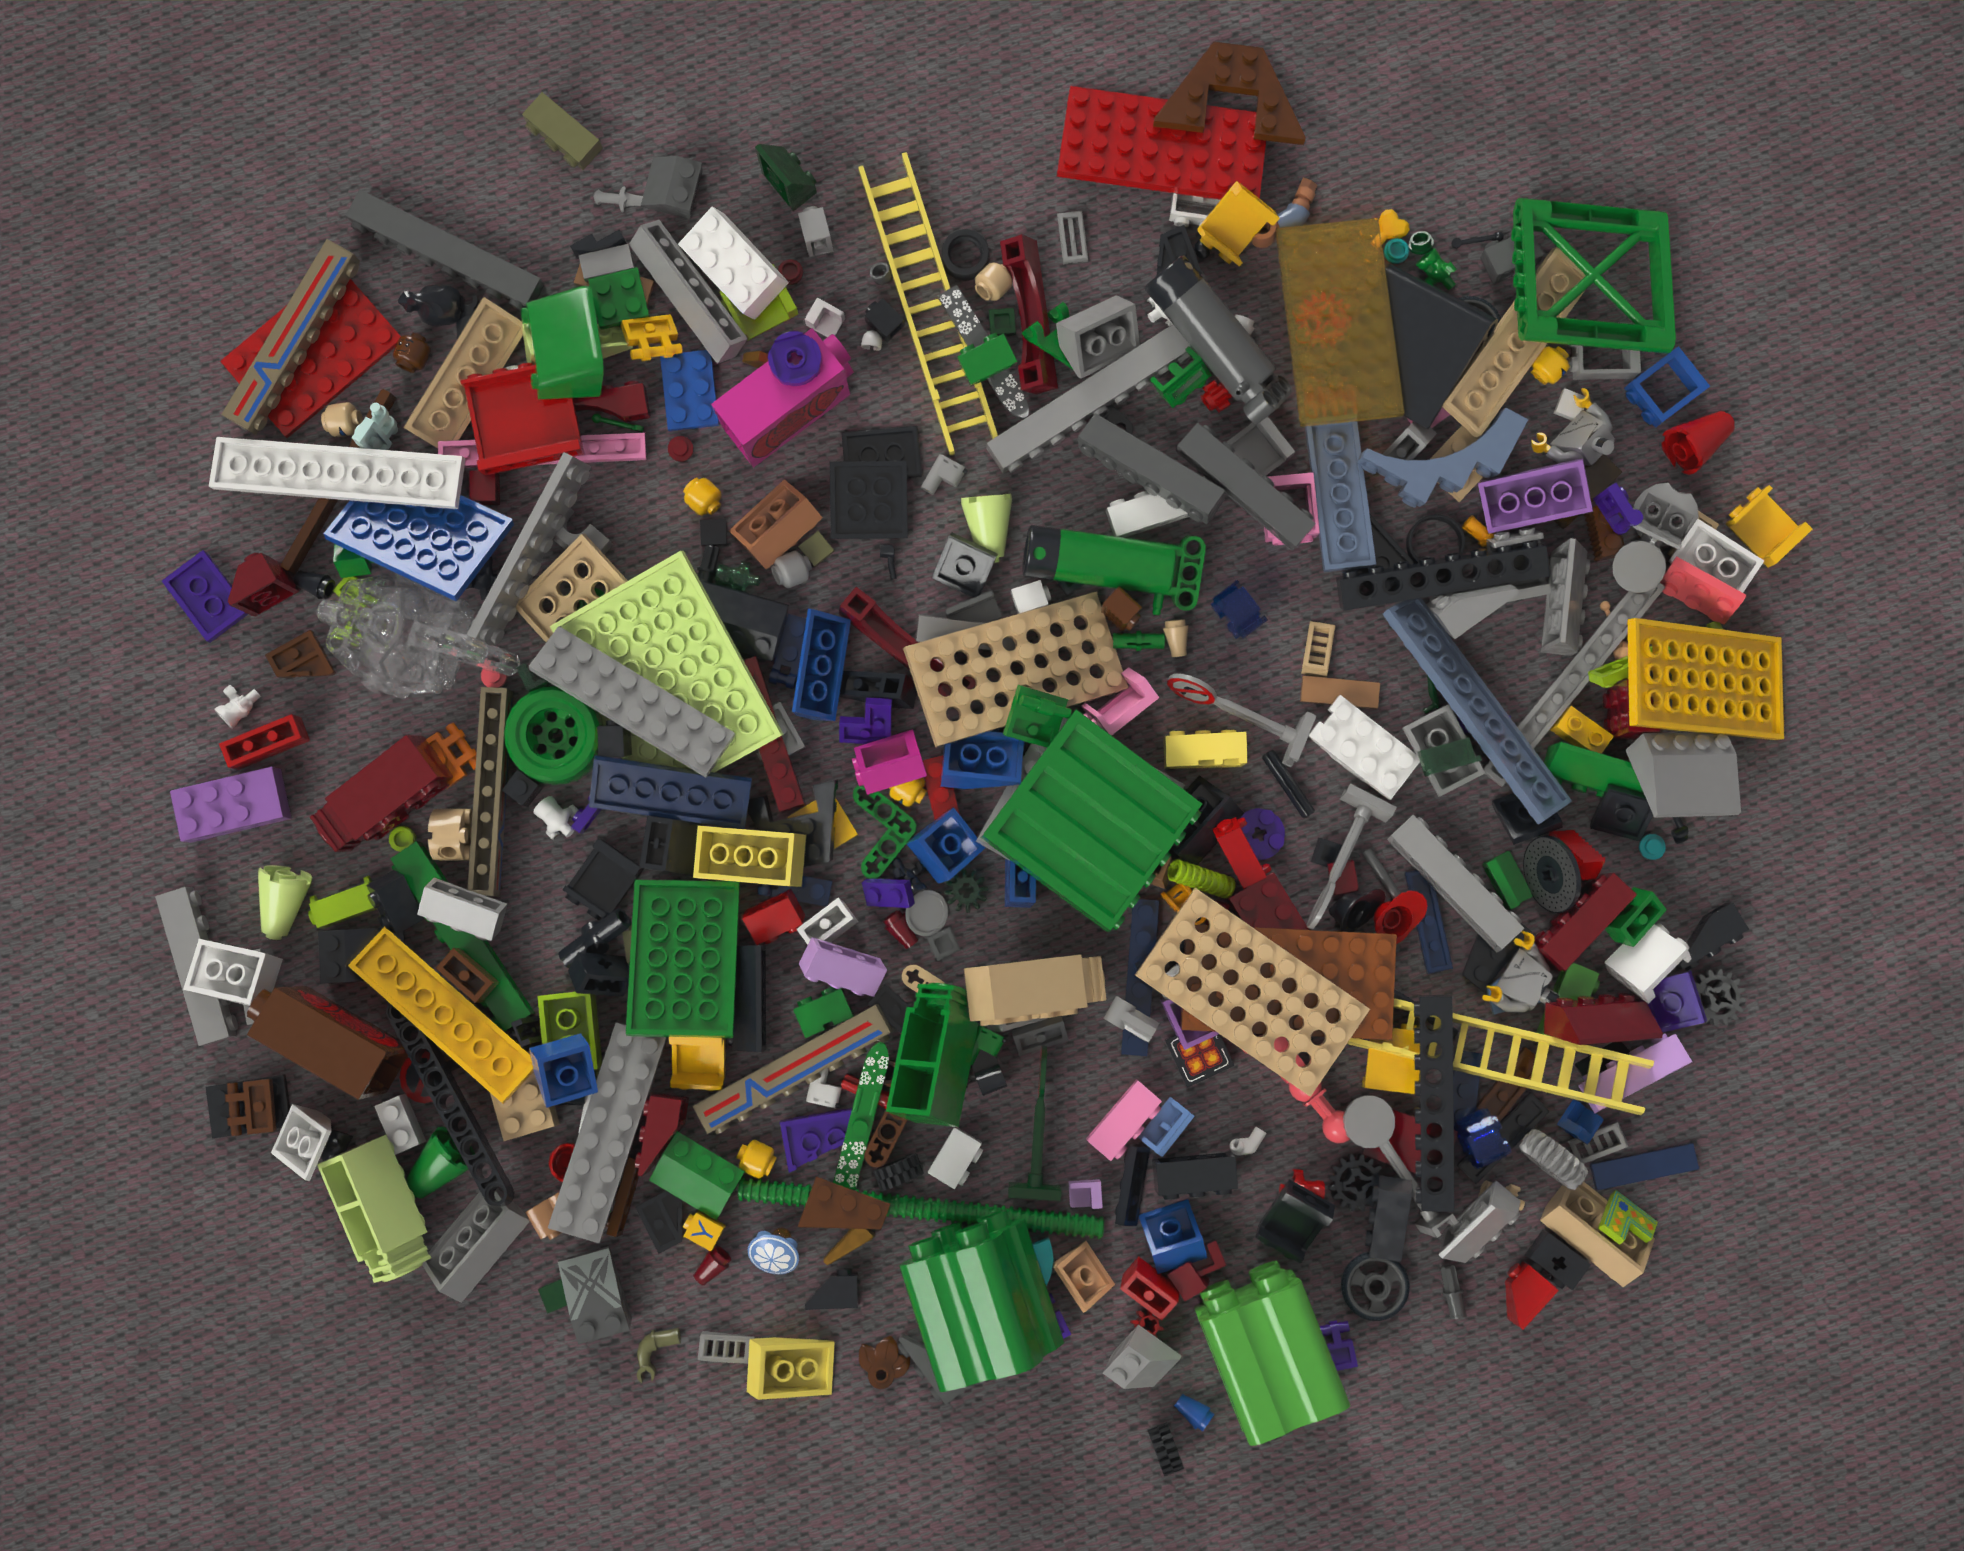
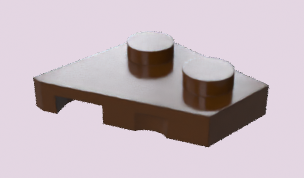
M308 630L265 654L278 678L333 676L336 674L312 630Z

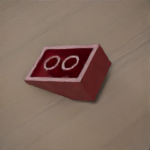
M1392 1110L1395 1116V1128L1389 1142L1408 1171L1416 1173L1415 1161H1421V1150H1415V1134H1420V1124H1415V1117ZM1430 1123L1426 1131L1428 1134L1436 1136L1441 1133L1442 1127ZM1454 1130V1144H1455V1141H1456V1138H1457V1134H1458V1131H1455V1130ZM1379 1147L1364 1148L1363 1155L1390 1164ZM1436 1149L1430 1150L1427 1154V1159L1431 1162H1438L1442 1158V1153ZM1437 1176L1430 1177L1431 1179L1443 1182L1441 1178Z

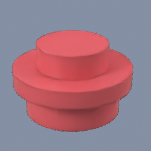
M490 663L482 669L481 680L487 687L500 688L507 680V671L498 663Z

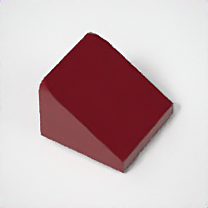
M1353 859L1347 861L1341 876L1335 882L1334 895L1359 890ZM1334 863L1327 864L1328 876H1330Z

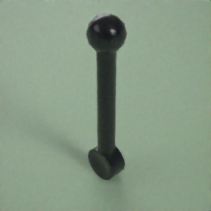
M1498 231L1494 235L1465 240L1454 238L1451 244L1453 248H1459L1461 245L1490 240H1498L1500 242L1503 240L1504 234Z

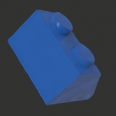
M955 808L944 813L906 843L938 884L952 879L985 849V846L976 842L977 836Z
M581 1033L529 1048L534 1074L546 1108L598 1093L590 1046Z
M1188 1199L1139 1215L1157 1274L1178 1268L1187 1261L1194 1263L1208 1258L1202 1235Z

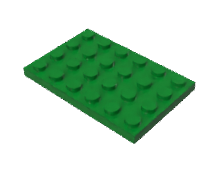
M635 880L626 1036L733 1038L740 882Z

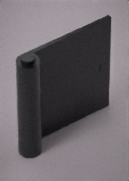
M1389 265L1387 268L1383 267L1380 271L1376 286L1323 373L1344 385H1351L1359 393L1429 429L1482 341H1488L1494 333L1498 319L1393 265Z

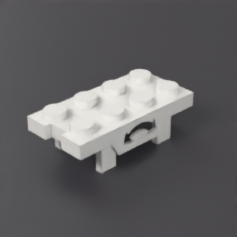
M1339 695L1328 709L1331 715L1324 724L1318 722L1308 737L1354 776L1373 787L1388 800H1391L1420 761L1412 750L1343 696Z

